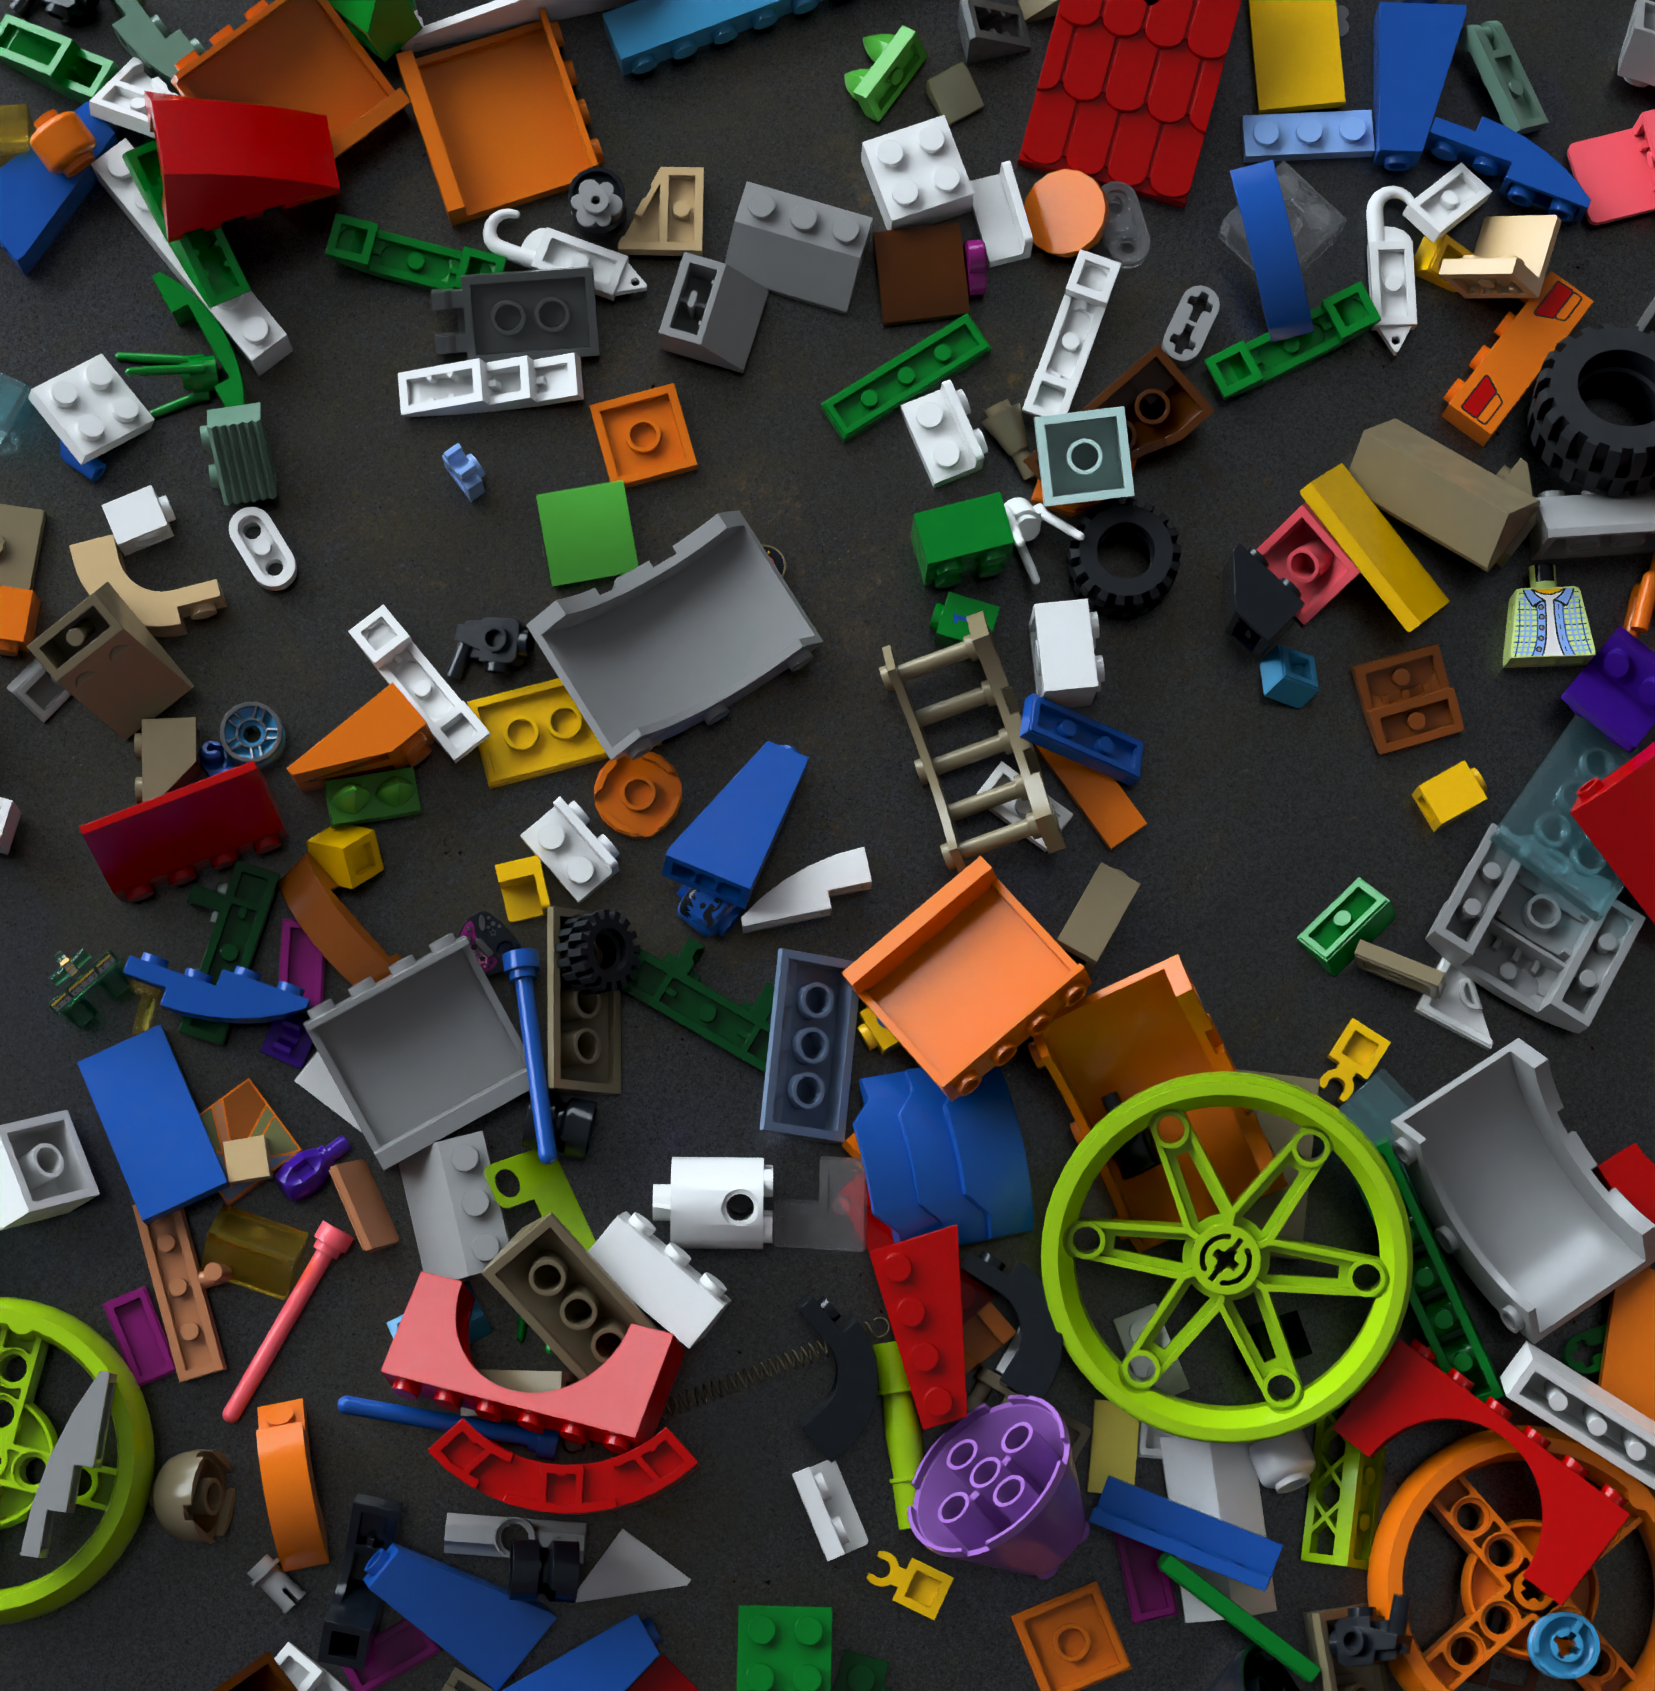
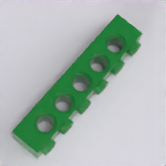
M1388 1135L1378 1139L1373 1144L1386 1161L1398 1184L1411 1230L1413 1275L1409 1301L1433 1353L1437 1355L1438 1365L1446 1374L1453 1367L1475 1385L1469 1392L1484 1403L1490 1396L1495 1400L1503 1397L1502 1383L1405 1170L1393 1151L1390 1137ZM1352 1173V1176L1357 1184V1187L1375 1224L1374 1216L1371 1211L1368 1200L1360 1184L1358 1183V1181Z

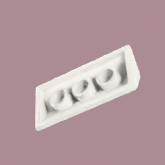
M1175 1435L1159 1437L1168 1499L1266 1537L1258 1475L1249 1456L1251 1443H1210ZM1176 1557L1249 1614L1258 1615L1277 1611L1272 1578L1267 1590L1264 1592ZM1180 1586L1185 1623L1225 1620Z

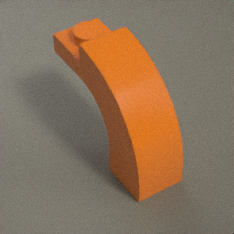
M301 1398L257 1407L259 1429L256 1430L261 1478L271 1530L283 1572L328 1564L327 1527L314 1482L309 1448L307 1411L304 1400Z

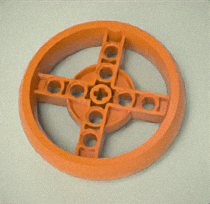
M1528 1425L1514 1426L1523 1432ZM1531 1426L1551 1442L1546 1449L1560 1461L1568 1454L1590 1471L1586 1478L1601 1488L1607 1484L1629 1501L1624 1509L1632 1516L1598 1561L1636 1528L1646 1548L1654 1582L1653 1618L1645 1646L1634 1667L1631 1669L1595 1628L1600 1641L1599 1654L1602 1657V1669L1595 1676L1587 1673L1575 1680L1585 1691H1655V1490L1559 1429ZM1491 1429L1458 1439L1438 1450L1421 1463L1393 1495L1375 1533L1369 1557L1367 1598L1369 1607H1376V1615L1384 1616L1385 1620H1389L1393 1595H1404L1405 1567L1410 1544L1419 1523L1428 1509L1468 1555L1461 1576V1598L1466 1615L1423 1653L1416 1642L1408 1620L1406 1634L1413 1636L1410 1654H1403L1402 1660L1389 1661L1387 1664L1394 1678L1404 1691H1454L1497 1651L1515 1659L1531 1661L1527 1650V1638L1531 1627L1539 1618L1550 1613L1573 1612L1585 1617L1592 1624L1597 1613L1599 1581L1595 1566L1592 1567L1564 1606L1559 1605L1539 1588L1535 1590L1539 1595L1537 1599H1524L1521 1594L1526 1589L1522 1585L1523 1580L1529 1582L1523 1577V1574L1535 1555L1540 1539L1542 1521L1521 1519L1504 1523L1465 1478V1476L1477 1470L1495 1464L1525 1461L1523 1456L1510 1442ZM1464 1504L1474 1508L1478 1516L1477 1525L1471 1531L1461 1527L1457 1519L1458 1510ZM1496 1540L1504 1543L1509 1552L1508 1561L1502 1567L1496 1566L1489 1558V1547ZM1493 1607L1499 1608L1506 1618L1505 1627L1498 1634L1491 1632L1485 1622L1486 1613ZM1567 1637L1554 1640L1558 1644L1559 1655H1566L1570 1652L1571 1642ZM1458 1638L1465 1639L1471 1646L1472 1651L1470 1659L1463 1665L1455 1662L1451 1656V1646Z

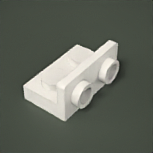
M950 379L942 382L940 390L900 405V412L933 488L983 468L984 454L988 453L985 438L979 428L972 429L966 416L971 413L967 397L962 389L955 391Z
M558 797L553 802L554 807L524 831L520 837L535 855H539L544 866L580 905L620 871L619 864L615 859L620 853L604 834L596 838L586 825L591 820L574 800L567 805L561 797Z
M826 1460L792 1474L827 1562L868 1544L867 1535L836 1460L832 1463Z

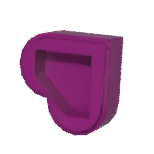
M981 239L965 241L963 252L968 296L982 295L987 290L986 246Z

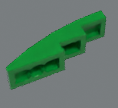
M156 140L125 152L122 158L142 198L168 242L162 208L163 182ZM202 228L184 233L183 239L168 243L184 271L210 309L251 291L221 228L208 232H203Z

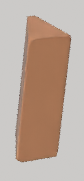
M363 1159L331 1166L329 1172L362 1250L371 1255L396 1244L399 1241L398 1233L368 1163Z

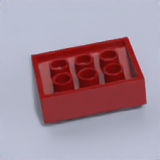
M254 761L79 826L82 836L113 894L120 901L127 898L130 903L150 897L154 894L153 888L170 882L171 886H179L188 883L197 877L195 872L212 866L213 870H221L230 867L236 863V860L239 861L238 856L255 850L256 854L272 851L281 846L280 840L289 837L273 791Z

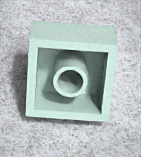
M1124 406L1034 417L1044 507L1135 496Z

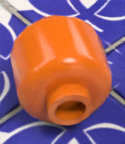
M52 109L41 115L34 122L37 130L30 139V146L50 173L55 175L65 174L69 178L87 168L95 160L96 157L93 152L97 146V141L77 113L66 111L58 114L55 109Z

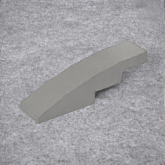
M100 1371L72 1412L49 1457L32 1503L20 1555L35 1558L48 1557L55 1512H75L82 1466L101 1469L117 1380L116 1374Z

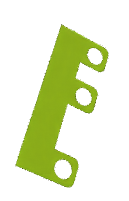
M533 1149L490 1164L485 1168V1178L499 1206L508 1209L534 1199L542 1217L552 1212L587 1251L595 1244L594 1236L558 1158L554 1163L545 1165L539 1160L538 1150ZM500 1170H509L518 1178L520 1190L515 1197H506L498 1190L495 1177Z

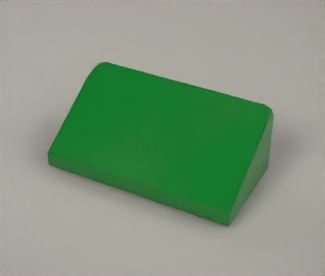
M1359 877L1296 939L1330 974L1337 976L1355 959L1354 952L1360 939L1371 943L1395 920L1396 913L1389 899Z

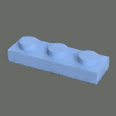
M1372 110L1242 115L1240 121L1243 163L1265 162L1269 160L1290 161L1372 157L1375 151Z

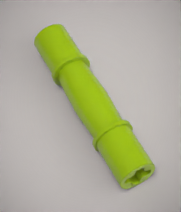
M893 1341L872 1345L878 1369L877 1396L882 1398L885 1439L894 1478L889 1479V1482L893 1487L899 1530L911 1528L907 1507H913L916 1492L911 1483L918 1466L924 1458L918 1412L897 1343Z

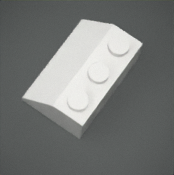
M625 1211L612 1221L588 1252L634 1303L690 1349L709 1333L732 1301L724 1294L727 1288L712 1274L705 1272L702 1276L688 1263L691 1261V1257L678 1245L672 1242L666 1245L653 1234L656 1228L645 1217L636 1212L631 1216Z

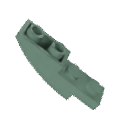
M110 0L122 16L120 20L112 24L119 42L132 58H138L144 63V69L152 77H159L167 84L168 89L180 95L170 82L174 74L178 72L174 65L193 50H196L199 56L203 54L205 49L196 38L189 41L180 29L170 34L157 15L150 18L144 11L142 6L146 4L145 0Z

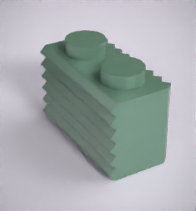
M261 403L207 410V425L200 426L201 441L204 453L213 452L215 464L208 466L211 487L213 491L221 490L224 505L229 506L232 503L239 504L249 501L256 502L259 499L264 501L267 498L274 499L277 497L276 473Z

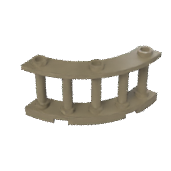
M983 611L966 617L970 634L963 636V642L900 665L896 660L891 645L882 648L886 665L879 667L887 692L895 691L917 746L920 759L914 760L919 779L923 786L930 784L947 843L940 845L943 858L949 871L957 868L958 873L968 866L967 859L1033 836L1034 840L1042 837L1049 854L1066 848L1054 806L1050 804L1045 789L1047 784L1033 743L1019 737L1022 712L1013 687L1010 686L1003 689L1009 686L1001 664L1003 662ZM969 658L972 662L980 659L987 680L981 682L982 687L916 710L906 681ZM987 703L989 707L998 706L1005 728L998 730L999 735L934 758L923 729L924 726ZM1004 751L1007 755L1014 753L1021 773L1014 776L1015 781L952 804L949 803L941 774ZM1021 798L1022 801H1030L1032 812L1025 814L1026 819L961 842L955 821Z

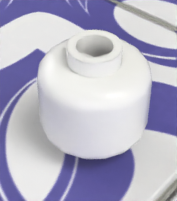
M1302 1429L1278 1438L1252 1442L1249 1447V1456L1264 1487L1276 1489L1278 1494L1297 1490L1311 1481L1310 1474L1316 1467V1460Z

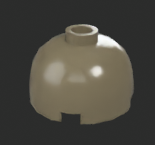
M212 1449L191 1450L177 1454L168 1459L156 1476L155 1482L152 1483L149 1503L164 1532L180 1541L194 1544L215 1543L213 1540L214 1536H224L230 1525L235 1504V1488L226 1490L227 1480L225 1473H233L224 1453Z

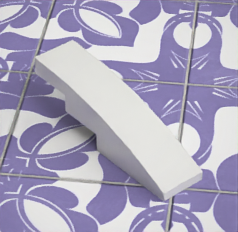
M576 353L536 360L526 355L487 363L477 358L398 373L400 410L403 417L495 412L584 399L581 358Z

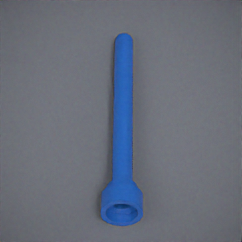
M521 948L504 953L502 960L504 974L509 976L510 983L515 984L538 1156L543 1164L550 1165L556 1161L557 1151L533 981L537 979V972L540 971L538 950Z
M343 1396L337 1404L339 1411L343 1414L444 1432L449 1431L458 1421L464 1418L487 1439L528 1446L527 1451L536 1452L535 1457L554 1460L559 1432L545 1429L543 1433H535L518 1425L492 1422L353 1396Z

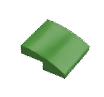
M623 480L536 495L552 587L622 575L638 567Z

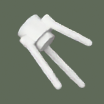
M1017 497L1008 500L1004 504L1015 542L1014 545L1033 584H1039L1040 577L1026 546V541L1033 540L1039 534L1041 521L1048 522L1079 541L1085 538L1084 533L1050 513L1042 503L1032 506L1027 499Z

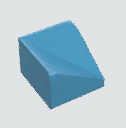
M1277 644L1261 660L1260 670L1265 697L1295 708H1301L1319 692L1313 656Z

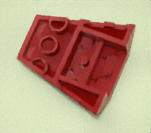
M144 91L149 130L155 134L163 182L162 208L168 243L183 239L184 233L202 228L203 232L222 228V222L245 216L246 220L263 216L264 210L282 205L284 209L340 193L326 115L280 107Z

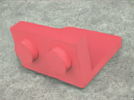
M1655 109L1642 112L1631 129L1575 142L1569 146L1567 157L1574 179L1591 199L1585 213L1587 221L1591 225L1597 226L1655 211Z

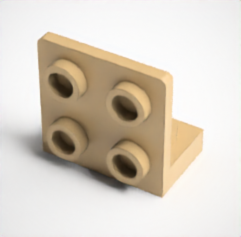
M1556 215L1487 216L1483 220L1473 255H1464L1462 259H1443L1439 275L1464 298H1539L1560 229L1561 219Z

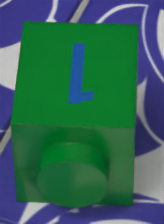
M949 592L946 603L941 604L937 602L929 628L937 630L934 643L949 647L963 642V636L970 634L966 617L983 611L993 634L1000 607Z

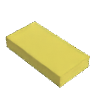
M1095 1399L1093 1403V1431L1090 1441L1087 1480L1088 1493L1102 1494L1109 1475L1135 1485L1140 1421L1108 1400Z

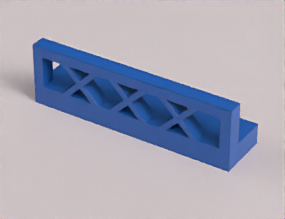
M1110 1475L1106 1480L1098 1505L1093 1508L1088 1521L1264 1592L1269 1586L1284 1545Z

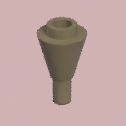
M1006 399L986 409L985 413L988 418L983 420L981 424L1009 456L1012 455L1024 481L1035 476L1023 462L1030 455V452L1027 448L1029 443L1020 403L1011 405L1009 399Z

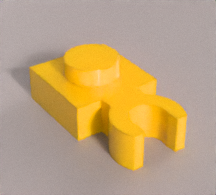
M1352 1018L1327 1056L1328 1059L1337 1064V1067L1321 1076L1319 1090L1322 1091L1330 1080L1339 1081L1342 1084L1343 1091L1338 1097L1337 1102L1340 1104L1344 1103L1353 1093V1077L1356 1076L1366 1082L1391 1042Z
M878 1551L877 1557L889 1563L890 1572L884 1578H878L868 1573L866 1579L875 1586L885 1587L891 1584L897 1587L892 1598L893 1601L935 1620L954 1578L914 1558H911L907 1568L904 1569L899 1566L894 1555L886 1551Z

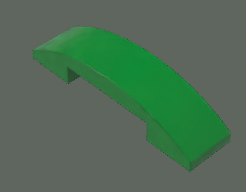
M338 213L335 214L325 251V257L348 267L386 280L428 291L432 289H462L461 275L503 272L507 259L504 256L464 246L463 251L386 232L379 230V224Z
M161 272L152 275L158 291L178 326L194 318L225 371L228 379L214 386L224 407L249 404L247 388L241 368L224 331L214 316L193 293L171 277Z
M1360 281L1322 300L1321 306L1310 311L1314 332L1272 343L1269 332L1247 343L1242 340L1205 359L1204 363L1223 399L1225 400L1248 392L1297 370L1342 346L1379 323L1381 317L1362 282Z

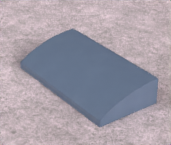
M784 948L778 949L759 1130L824 1144L842 1143L845 1141L859 997L850 988L841 972L855 961Z

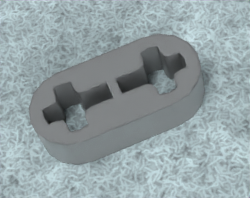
M1199 285L1188 289L1182 296L1166 330L1161 348L1177 367H1187L1196 361L1216 320L1220 307L1219 297L1209 287ZM1199 299H1203L1206 301L1205 309L1207 311H1203L1200 314L1197 323L1189 320L1193 311L1191 304H1196ZM1184 330L1192 333L1188 347L1193 351L1185 349L1182 354H1177L1174 351L1176 345L1171 340L1178 342Z

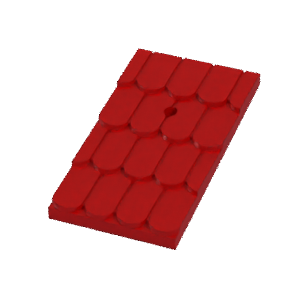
M1060 0L1022 143L1018 165L1047 173L1062 169L1081 171L1097 181L1101 187L1185 209L1241 0Z

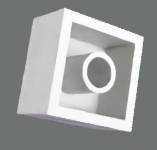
M945 115L862 142L861 162L887 230L929 226L972 211L974 191Z
M1088 599L1034 604L1028 628L1036 694L1066 708L1091 706L1096 692H1101V682L1105 681L1102 655L1095 656L1094 654L1096 639L1100 635L1097 612H1089Z
M68 1110L0 1125V1231L67 1214L100 1194Z

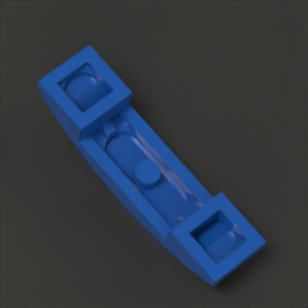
M1273 160L1231 170L1230 175L1248 242L1271 343L1314 332L1297 252Z

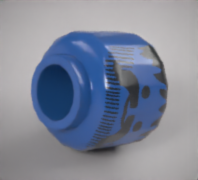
M684 884L681 885L676 893L682 899L677 909L678 916L704 937H713L716 934L724 937L737 923L745 910Z

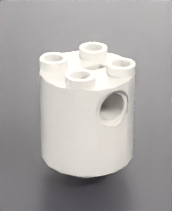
M672 1157L671 1184H653V1221H670V1241L682 1249H763V1243H772L773 1210H764V1197H773V1165H764V1158ZM743 1194L752 1200L753 1206L748 1211L740 1213L732 1210L728 1205V1201L734 1195Z

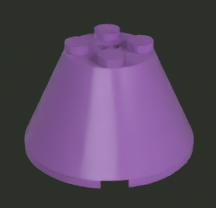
M1010 1395L1008 1396L1010 1402L992 1408L984 1403L969 1411L967 1417L958 1419L935 1441L922 1459L911 1485L916 1489L913 1507H907V1515L915 1536L926 1548L936 1554L1023 1575H1036L1037 1578L1043 1580L1052 1577L1057 1572L1059 1565L1072 1554L1077 1545L1087 1539L1091 1529L1090 1524L1086 1521L1070 1437L1064 1419L1053 1406L1041 1398Z

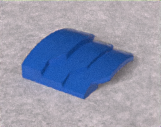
M995 1066L982 1077L980 1085L972 1093L963 1097L959 1096L953 1102L949 1100L921 1067L858 1080L864 1106L852 1125L865 1171L872 1215L891 1228L894 1243L955 1224L958 1225L959 1247L1023 1235L1034 1230L1032 1192L1024 1143L1014 1104L1000 1066Z

